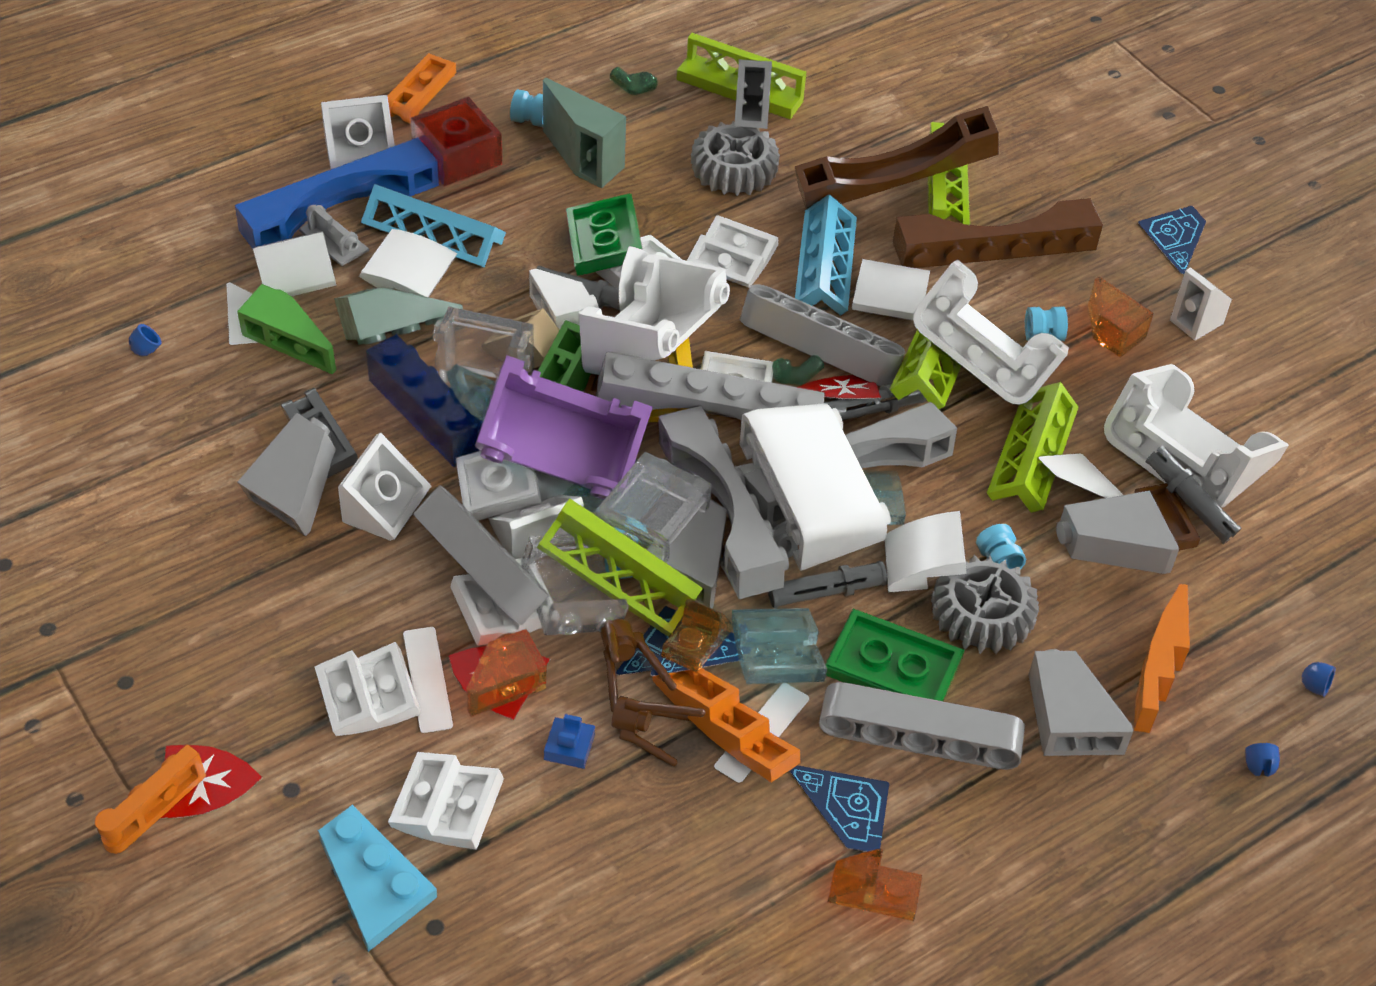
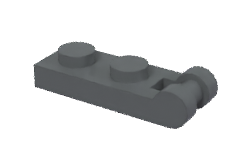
M312 388L304 392V397L295 402L290 399L282 403L281 407L288 421L298 413L309 421L312 417L318 419L330 430L328 436L336 450L327 478L354 465L358 460V456L316 389Z

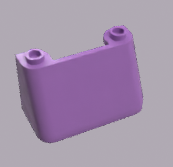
M506 355L496 379L475 444L476 448L481 450L480 456L495 463H502L504 459L591 489L590 494L605 501H612L614 496H622L626 491L653 407L634 401L632 407L621 405L620 408L621 400L613 398L610 402L542 378L540 377L541 372L533 370L530 376L523 369L525 361Z

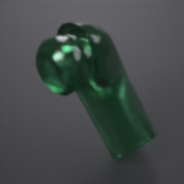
M616 67L610 73V80L631 95L652 92L658 85L655 75L643 71L628 74L622 68Z
M812 355L800 366H791L790 360H784L783 358L775 360L772 364L773 377L781 384L803 385L824 369V363L817 355Z

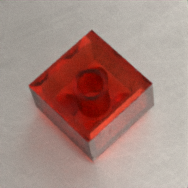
M470 97L410 118L412 139L418 137L437 159L438 178L444 187L502 165V133Z

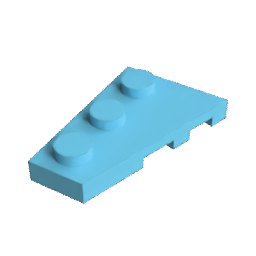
M353 805L318 830L321 844L337 881H339L346 896L349 909L358 924L368 952L437 898V888Z

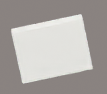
M387 95L321 102L325 143L331 169L395 146Z
M323 231L253 248L262 284L282 290L290 296L336 286Z
M382 433L376 434L338 486L343 523L391 541L397 537L431 488V485Z
M558 494L541 500L542 503L491 517L489 521L500 543L514 559L532 558L544 553L536 547L568 499L571 498L582 507H584L582 497ZM559 528L550 543L560 548L575 543L573 536Z

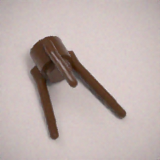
M623 619L609 621L602 627L600 634L605 648L603 654L607 667L611 712L614 711L618 700L615 663L631 659L638 648L668 688L672 691L677 688L670 674L646 644L642 632H633L631 624Z
M620 696L614 707L611 725L613 728L621 729L620 740L634 743L671 766H676V758L640 737L637 733L648 730L652 715L691 721L688 719V716L703 717L706 712L701 708L644 702Z

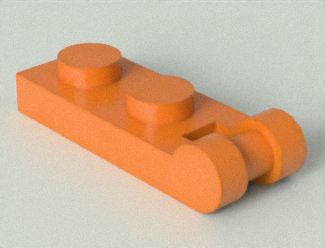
M428 53L389 93L390 116L394 117L397 115L401 117L402 121L414 124L418 119L419 112L456 74V63Z
M187 744L176 755L169 756L162 763L160 769L148 780L135 786L128 797L115 809H104L97 814L95 826L101 835L106 851L117 854L126 850L206 777L200 755L197 751Z

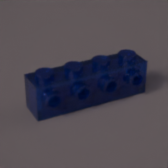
M396 334L366 350L369 381L453 467L457 466L456 458L481 451L476 448L475 444L484 420L476 409H471L462 400L461 395L454 387H449L441 379L438 371L433 366H428L419 357L418 352L412 345H407Z

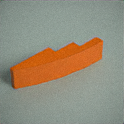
M1179 584L1164 609L1145 657L1136 694L1134 731L1151 732L1159 711V701L1166 702L1175 679L1174 671H1181L1189 652L1188 585Z
M697 665L691 670L669 673L677 685V688L673 691L668 688L659 675L652 676L653 682L674 705L704 709L706 713L703 717L688 716V719L740 763L772 783L801 763L800 749L770 733L769 719L740 703L739 689Z

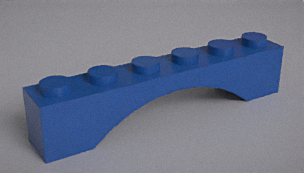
M417 137L236 204L235 210L239 232L252 249L291 239L295 232L308 220L306 210L309 206L321 205L327 209L348 200L368 197L371 195L374 184L407 196H413L439 186L438 161Z

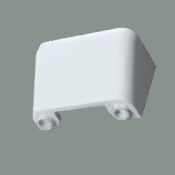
M655 254L646 256L641 261L642 267L647 268L646 276L643 282L637 281L634 283V301L615 318L602 315L600 308L587 306L579 313L582 365L585 372L599 375L606 352L654 361L669 356L715 313L722 304L727 302L730 288L729 284L726 283V269Z
M959 260L951 263L917 306L913 317L915 327L1003 399L1012 404L1026 403L1036 394L1068 354L1069 347L1049 333L1036 334L1029 339L1024 347H1021L968 305V302L977 291L978 281L976 275Z
M1173 364L1133 373L1106 419L1104 433L1107 440L1113 446L1164 483L1166 482L1145 462L1153 452L1157 453V449L1162 445L1165 446L1166 450L1184 469L1189 468L1194 473L1192 477L1222 508L1270 470L1281 459L1289 446L1269 432L1253 434L1244 446L1239 445L1187 408L1194 394L1192 379Z
M826 403L763 408L742 414L740 446L747 460L752 458L755 466H761L787 521L786 532L788 536L793 537L795 544L799 545V550L793 551L792 555L800 571L884 541L887 534V525L891 523L887 506L884 502H878L842 431L843 422L839 411L836 408L831 409Z

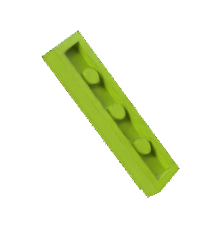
M695 33L689 35L687 58L677 69L676 80L736 101L738 68L729 66L724 57L734 58L738 65L739 59L771 61L769 112L791 119L803 103L806 71ZM697 46L706 49L711 58L707 59L696 55ZM786 76L795 79L796 88L786 86L781 77Z
M931 122L929 134L942 127L944 123ZM968 165L928 177V214L942 219L952 215L962 224L970 225ZM952 172L958 179L951 182L946 178V174ZM951 193L960 200L952 204L946 200V196Z
M917 329L890 387V391L900 400L919 390L928 402H932L938 409H941L947 402L962 365ZM939 360L942 363L944 372H942ZM929 379L933 380L935 388L929 382Z
M1061 382L1040 387L1029 401L1019 404L987 491L992 501L1018 495L1031 513L1044 510L1055 474L1038 457L1063 454L1079 408ZM1042 401L1032 409L1033 403ZM1034 423V426L1023 434V431ZM1025 448V451L1013 460V458ZM1016 474L1014 482L1004 484L1007 480H1009L1013 475Z
M571 498L568 499L536 547L668 637L703 589ZM559 528L574 537L577 550L563 552L550 543ZM599 554L607 559L609 572L596 574L588 568L586 556ZM632 576L638 580L643 595L628 596L622 592L619 578ZM664 598L678 607L669 622L655 614L652 600Z

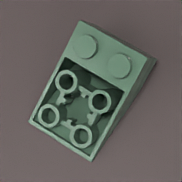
M544 78L543 132L576 176L603 188L625 168L626 116L561 84Z
M384 287L366 289L334 298L346 340H357L358 345H368L386 339L385 332L389 331L392 332V335H403L420 330V322L425 321L426 325H438L455 320L453 313L463 310L461 304Z

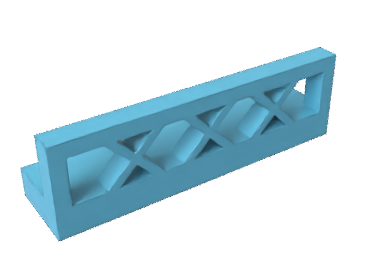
M376 184L373 186L361 223L388 233L392 229L407 232L403 219L416 214L419 215L424 227L413 233L420 236L427 233L428 238L435 242L437 241L432 230L443 224L450 227L454 238L441 245L456 252L457 258L482 267L486 265L493 242L502 245L506 234L505 231ZM379 201L388 204L394 216L382 223L373 220ZM397 208L402 209V210H405V211L399 213V211H398ZM427 219L433 220L435 222L429 224ZM397 223L399 229L394 228L391 225ZM458 230H461L465 233L459 235ZM473 235L484 239L477 257L469 255L462 242ZM457 244L459 251L450 247Z
M830 194L805 210L795 298L811 306L822 300L839 315H842L848 311L857 217ZM839 219L844 222V229H843V227H842V225H841ZM835 237H836V239H837V241H838V243H839V245H840V247H841V249H842V252H841V250H840V248H839V246H838V244H837V242H836V240H835ZM832 261H834V263H835V265H836V267H837V269H838V271H839V275H838V273H837V271H836V269H835V266H834V264H833ZM830 284L832 285L836 295L830 291Z

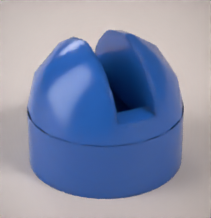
M139 324L129 336L130 348L132 352L139 356H148L155 352L162 344L159 335L152 328L144 324Z
M1314 662L1308 665L1302 672V682L1305 688L1312 693L1325 697L1333 682L1336 667L1322 662Z
M1257 743L1246 747L1245 758L1248 770L1255 776H1260L1262 770H1264L1266 777L1276 773L1280 763L1279 747L1270 743Z

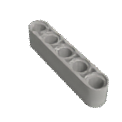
M754 284L750 285L740 317V321L745 326L866 381L874 382L878 386L892 385L905 355V349L902 346L771 287Z
M441 485L413 513L498 606L518 624L523 625L549 597L546 590Z
M836 682L828 685L825 690L819 726L823 732L838 738L996 769H1013L1021 763L1025 724L1021 719L1010 714L850 683Z

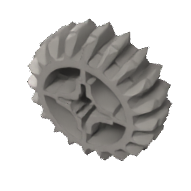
M734 121L730 125L720 122L718 127L708 126L707 131H701L699 137L694 139L691 153L692 169L695 177L701 180V185H710L711 191L722 190L723 195L732 192L736 196L740 192L751 195L753 189L762 191L764 185H771L772 179L776 177L778 172L780 154L778 153L779 148L776 146L775 139L769 138V132H760L759 128L734 127Z
M974 554L969 563L966 562L967 574L939 576L931 598L933 619L939 621V631H949L950 642L958 639L962 640L964 650L968 646L973 645L977 646L979 654L985 650V647L990 648L995 654L1001 650L1002 646L1011 651L1016 642L1023 643L1028 633H1031V630L1034 629L1039 612L1037 589L1031 587L1030 577H1020V567L1008 568L1006 559L999 564L993 562L991 556L985 561H980Z

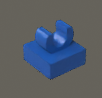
M568 714L564 715V719L555 717L544 749V760L585 769L595 736V725L582 723L581 717Z

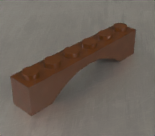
M988 106L956 115L928 136L894 151L860 158L826 156L795 166L798 189L806 210L829 194L840 204L847 203L999 155V132Z
M1091 198L1058 201L1053 207L1037 217L1003 226L967 225L945 220L931 214L896 217L893 245L901 266L924 268L951 265L956 260L964 264L1097 250L1103 224Z

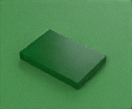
M624 194L566 209L577 276L622 266L629 246L643 250L632 194Z
M853 608L824 666L823 675L843 683L944 702L963 659L965 650Z

